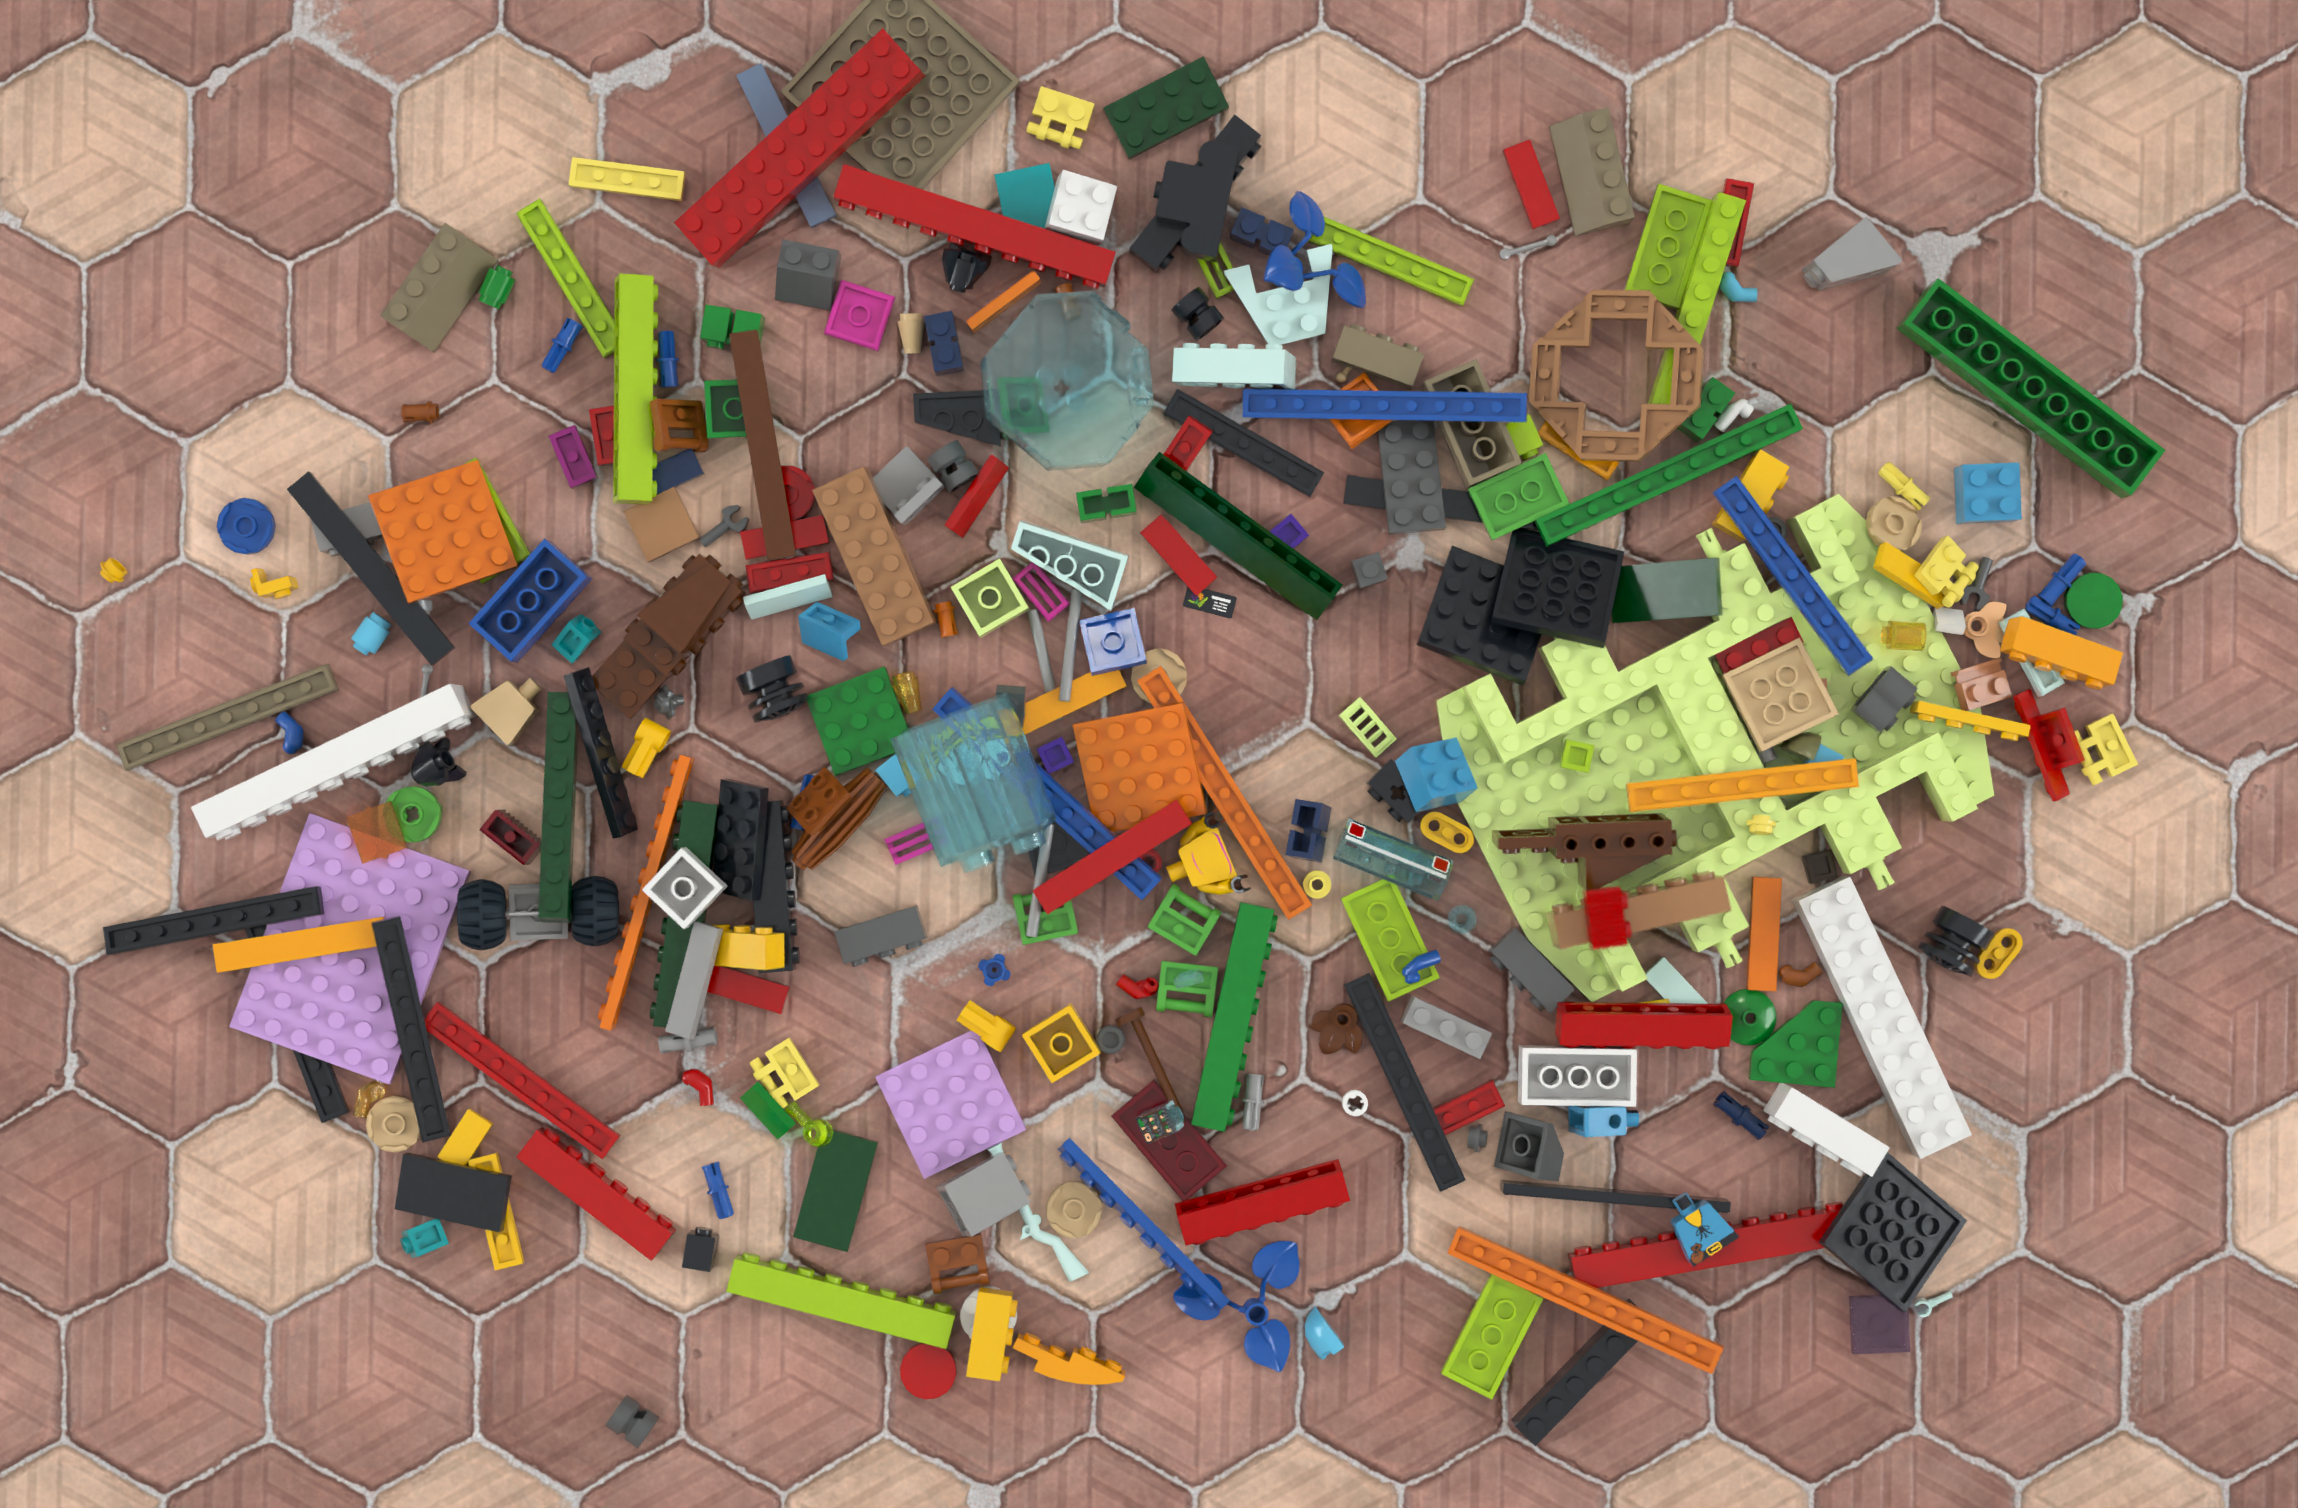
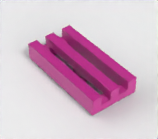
M1033 562L1012 578L1048 622L1070 605L1040 567ZM1032 569L1035 570L1061 601L1058 607L1029 573ZM1024 576L1053 609L1052 612L1048 613L1020 580Z
M937 817L884 839L895 865L948 843ZM934 824L935 830L894 847V841ZM938 835L940 840L901 857L897 854V852Z

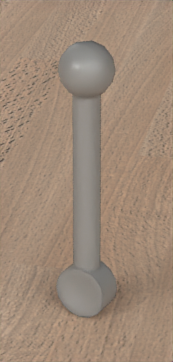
M1549 235L1544 240L1509 250L1504 248L1500 251L1499 256L1502 260H1508L1514 254L1547 244L1553 246L1556 244L1557 238L1554 235Z
M430 664L422 666V673L424 675L420 698L427 694L429 674L433 671Z

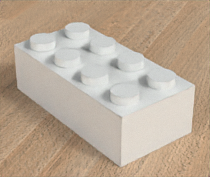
M1519 1045L1518 1102L1521 1105L1636 1107L1637 1049H1627L1620 1046H1607L1606 1048L1579 1046L1577 1048H1568L1555 1045Z
M1779 1083L1763 1109L1764 1112L1770 1115L1767 1119L1768 1121L1787 1132L1792 1128L1794 1130L1792 1133L1794 1137L1811 1147L1815 1143L1818 1144L1817 1151L1836 1162L1841 1158L1840 1165L1862 1177L1863 1173L1872 1177L1890 1148L1784 1083Z

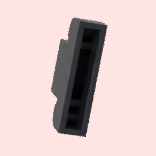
M1220 141L1205 142L1199 150V166L1167 161L1162 182L1156 181L1153 198L1158 199L1156 220L1158 222L1187 227L1181 236V247L1187 256L1216 262L1239 145Z

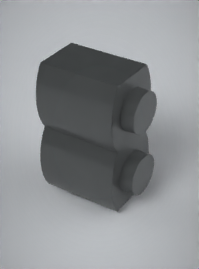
M1887 666L1850 710L1876 732H1881L1883 729L1888 731L1897 722L1896 714L1902 707L1907 709L1916 699L1914 693L1918 688L1892 666Z

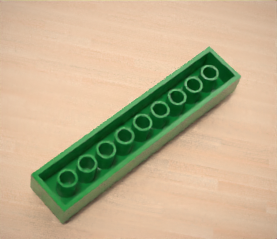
M1939 278L1928 285L1896 327L1897 330L2119 498L2132 496L2166 451Z

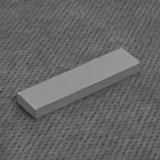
M694 921L666 1032L686 1039H695L723 929Z

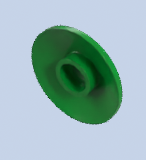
M1741 989L1729 995L1723 1002V1004H1727L1733 1015L1730 1037L1732 1041L1741 1045H1756L1766 1040L1773 1032L1776 1025V1010L1772 1001L1762 992ZM1748 1013H1753L1755 1016L1752 1023H1747L1745 1020V1016Z

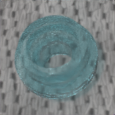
M1455 906L1448 915L1449 926L1455 932L1467 933L1476 924V914L1469 906ZM1465 914L1467 916L1466 923L1459 924L1457 916Z

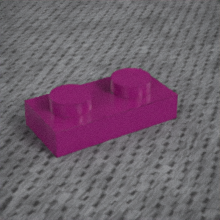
M573 425L549 435L570 488L574 489L598 478L577 426Z

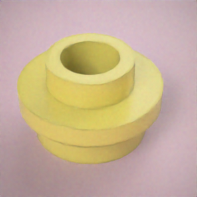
M1753 815V820H1747L1746 826H1749V833L1770 835L1773 832V828L1776 827V822L1770 821V816Z
M1311 871L1303 880V889L1311 898L1320 899L1330 892L1331 880L1323 871ZM1315 879H1320L1323 883L1322 888L1319 890H1314L1312 887V882Z

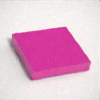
M841 280L824 334L878 352L896 298Z

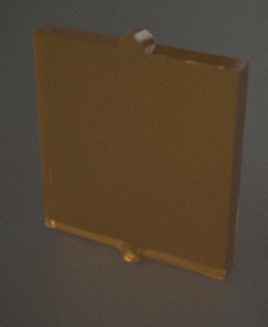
M391 801L373 808L367 806L364 811L346 817L362 864L381 857L387 859L390 854L408 848Z

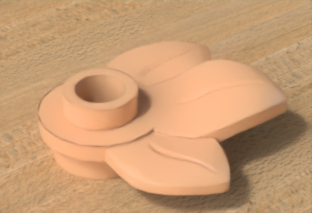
M1989 602L1979 612H1972L1964 617L1966 625L1964 635L1974 641L1975 648L1981 655L1988 658H1999L2001 655L1999 643H2002L2004 633L1998 622L2004 619L2003 616L2007 606L2004 603ZM1973 621L1979 623L1980 628L1978 631H1974L1971 628Z

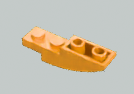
M1027 1332L1025 1335L1018 1333L1013 1344V1349L1037 1360L1033 1371L1047 1377L1065 1382L1089 1385L1123 1382L1125 1378V1371L1121 1369L1122 1365L1112 1359H1107L1105 1362L1097 1358V1353L1087 1347L1082 1346L1081 1349L1074 1347L1070 1357L1065 1355L1066 1351L1056 1345H1051L1049 1348L1040 1343V1338Z

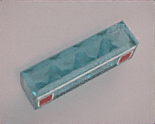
M1348 818L1339 837L1333 859L1436 901H1439L1448 883L1453 865V860L1350 818Z

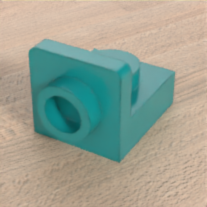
M580 614L567 623L551 645L573 664L579 659L589 644L599 637L602 632L590 618Z
M436 1218L403 1231V1238L400 1239L406 1255L410 1254L411 1258L419 1257L449 1244L440 1219Z

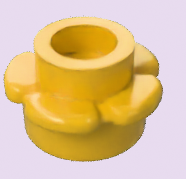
M110 557L106 562L102 561L100 563L102 569L100 574L110 583L124 581L123 577L127 574V570L119 561Z

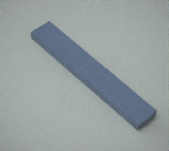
M762 63L736 76L767 136L788 116ZM818 177L796 196L811 228L836 217V213Z

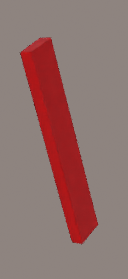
M1176 799L1032 891L1045 912L1049 914L1191 825L1192 822L1178 799Z

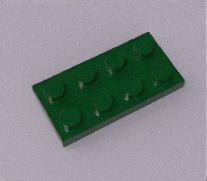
M1204 56L1103 107V111L1129 160L1229 109V105Z

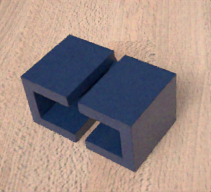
M1242 207L1231 231L1230 239L1252 249L1255 246L1256 239L1260 240L1261 243L1258 251L1270 256L1276 246L1284 245L1288 247L1294 229L1271 219L1269 224L1264 223V216Z
M947 311L924 316L936 376L964 371L953 312Z
M1295 799L1291 824L1304 829V833L1290 830L1285 855L1294 859L1322 863L1326 838L1321 836V834L1328 831L1332 807L1319 802Z

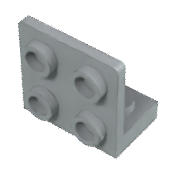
M905 447L873 477L883 503L892 511L894 517L905 526L945 488L943 483L909 447Z

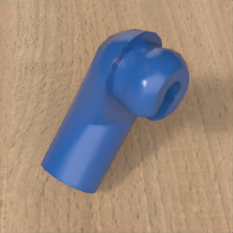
M283 711L275 719V722L285 730L283 750L288 754H295L303 745L304 730L289 714Z
M1433 950L1418 955L1403 967L1402 976H1405V982L1411 984L1419 981V970L1439 964L1441 958L1438 951Z

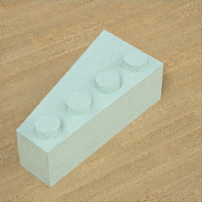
M1183 343V348H1174L1172 382L1179 386L1217 387L1218 383H1223V387L1242 389L1245 387V384H1250V387L1259 389H1271L1273 385H1281L1287 390H1295L1296 357L1283 349L1282 345L1268 344L1266 349H1255V345L1238 344V349H1229L1226 344L1214 343L1210 344V348H1200V344Z
M1023 520L1019 522L1011 547L1018 554L1044 568L1110 611L1112 610L1129 554Z

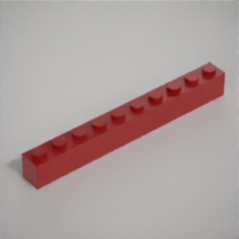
M843 164L833 196L834 200L839 202L838 207L849 211H854L855 207L866 210L865 215L878 220H881L882 216L893 219L892 224L906 229H909L910 225L921 228L920 233L934 238H936L937 234L947 236V242L963 246L965 242L974 245V250L990 255L991 251L1002 254L1001 259L1017 264L1018 260L1029 263L1028 268L1044 272L1046 268L1055 271V276L1071 281L1072 277L1083 280V286L1098 290L1099 286L1105 287L1116 254L1115 251L845 164Z
M1832 1202L1825 1204V1209L1815 1210L1814 1207H1803L1797 1209L1798 1213L1787 1215L1786 1212H1775L1769 1214L1770 1218L1759 1220L1757 1216L1741 1219L1742 1223L1731 1225L1730 1221H1726L1739 1238L1694 1267L1687 1261L1675 1231L1658 1233V1238L1648 1240L1647 1236L1630 1238V1243L1619 1244V1241H1609L1602 1243V1248L1591 1249V1246L1576 1247L1573 1253H1568L1571 1276L1595 1288L1823 1249L1825 1247L1819 1243V1240L1839 1213L1843 1204L1842 1202Z

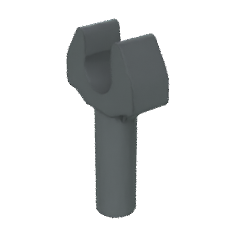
M739 505L724 508L722 510V522L699 538L705 548L729 530L740 533L746 529L749 522L748 517L741 519L738 523H733L731 520L732 515L741 509Z
M1982 557L1975 580L1963 590L1964 595L1960 599L1961 605L1967 603L1971 593L1977 596L1974 610H1980L1988 603L1990 596L1985 593L1983 587L1993 563L1992 559Z

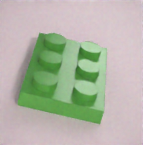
M1546 453L1468 489L1491 541L1570 504Z

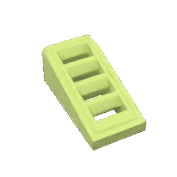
M1358 697L1338 715L1375 758L1397 739L1361 697ZM1361 708L1364 713L1352 722L1349 718ZM1369 716L1372 721L1362 730H1359L1357 726ZM1377 725L1379 729L1367 739L1364 734ZM1384 733L1387 737L1374 747L1371 743Z

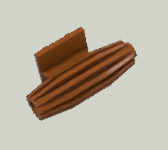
M823 767L786 808L805 829L791 850L793 855H795L792 861L802 870H805L807 867L813 870L836 852L870 816L888 788L887 784L867 767L843 786L826 767Z

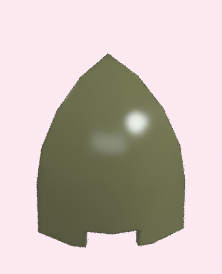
M1811 732L1800 733L1783 741L1779 748L1804 761L1814 760L1821 743V735Z

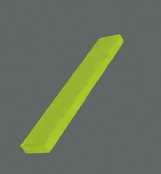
M539 198L516 212L600 353L604 358H607L614 354V318L543 201Z
M1324 217L1325 229L1323 235L1316 237L1312 234L1311 238L1307 241L1318 247L1332 244V252L1462 307L1474 281L1473 278L1327 217Z

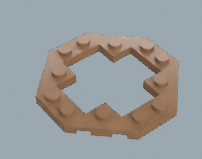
M1592 290L1584 297L1580 304L1566 313L1544 337H1540L1532 345L1528 401L1582 460L1640 462L1701 407L1704 349L1649 290ZM1592 320L1647 321L1645 347L1647 349L1674 350L1670 404H1641L1640 432L1585 431L1587 404L1585 402H1559L1562 347L1590 348Z

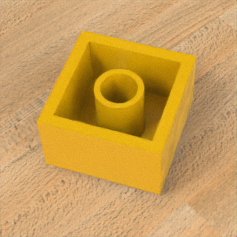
M1072 1003L1061 1008L1022 1034L1051 1083H1054L1101 1053L1097 1043Z

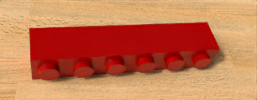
M1558 1002L1555 1034L1559 1044L1568 1048H1577L1580 1045H1591L1595 1048L1620 1046L1627 1049H1632L1636 1046H1648L1653 1049H1661L1664 1046H1676L1680 1049L1705 1047L1715 1050L1720 1047L1730 1046L1733 1015L1727 1004Z
M543 1127L536 1130L516 1158L652 1261L676 1231L672 1227L673 1222L663 1214L656 1215L649 1209L651 1205L643 1198L637 1196L635 1199L627 1192L628 1187L617 1179L612 1181L605 1176L606 1171L595 1162L588 1163L582 1158L583 1153L573 1145L566 1146L560 1141L561 1136L548 1127L546 1130Z
M1339 1159L1174 1204L1185 1246L1191 1244L1199 1245L1216 1237H1229L1235 1232L1246 1229L1255 1230L1261 1227V1225L1272 1222H1284L1288 1218L1297 1215H1310L1319 1209L1339 1207L1343 1203L1349 1202L1350 1198Z

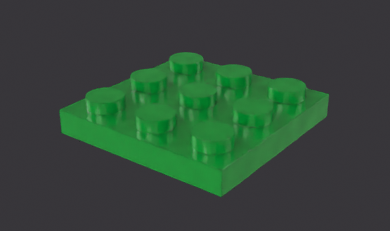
M886 667L808 695L810 700L807 703L835 776L915 746Z

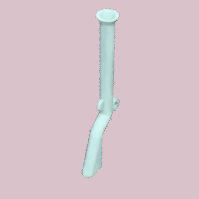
M1002 1142L987 1148V1150L992 1155L1003 1152ZM1029 1205L1019 1209L1025 1222L1020 1240L1031 1235L1033 1239L1052 1246L1069 1282L1089 1273L1059 1237L1040 1230L1038 1226L1041 1223L1040 1215L1033 1214Z

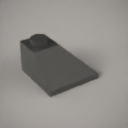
M1505 1111L1494 1167L1537 1180L1559 1181L1564 1152L1553 1124Z

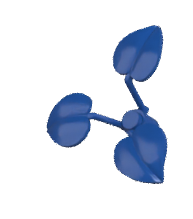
M1296 191L1295 195L1291 198L1289 210L1294 224L1301 231L1305 232V236L1292 251L1284 245H1278L1272 250L1266 265L1264 281L1272 282L1289 291H1297L1301 289L1303 279L1332 275L1334 276L1333 286L1339 296L1357 308H1364L1366 304L1364 282L1359 272L1352 265L1341 263L1338 265L1337 270L1329 269L1302 273V262L1297 257H1294V255L1311 238L1312 234L1316 237L1323 235L1325 221L1317 203L1305 193Z
M1293 1241L1272 1242L1262 1247L1254 1256L1252 1271L1257 1277L1263 1278L1259 1298H1250L1243 1306L1231 1300L1227 1304L1243 1313L1250 1324L1258 1326L1251 1328L1245 1335L1244 1349L1248 1357L1257 1364L1277 1372H1281L1286 1364L1290 1350V1335L1286 1326L1278 1319L1267 1321L1269 1312L1264 1304L1266 1300L1265 1289L1267 1282L1273 1288L1282 1289L1289 1287L1296 1280L1300 1264L1298 1247ZM1204 1273V1275L1222 1292V1286L1219 1280L1215 1278L1213 1275ZM1182 1284L1173 1294V1299L1177 1306L1194 1319L1211 1320L1220 1313V1310L1216 1311L1214 1308L1212 1310L1207 1308L1201 1302V1295L1195 1288L1191 1290Z

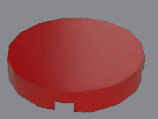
M781 466L790 521L799 520L805 517L814 505L815 496L812 490L815 489L812 479L802 469L795 466Z
M924 1343L911 1347L903 1357L900 1366L901 1381L906 1390L913 1396L925 1400L936 1399L946 1394L952 1387L957 1373L956 1361L948 1349Z

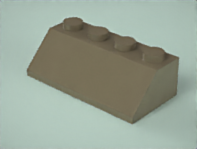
M1609 107L1582 113L1549 126L1575 237L1630 224L1635 216Z
M444 223L380 316L432 352H435L481 287L489 268L493 269L499 260L447 223Z
M1477 359L1428 379L1421 385L1424 392H1491ZM1437 421L1466 489L1522 464L1504 422Z

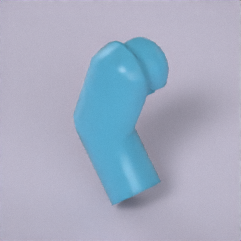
M1732 272L1723 273L1719 286L1728 300L1733 302L1757 301V288H1742Z

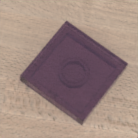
M1881 1295L1849 1296L1851 1353L1910 1352L1908 1309L1906 1312L1899 1311Z

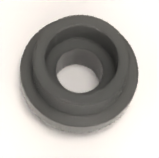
M1483 1124L1470 1126L1468 1148L1474 1149V1152H1480L1481 1147L1486 1148L1488 1131L1483 1130Z

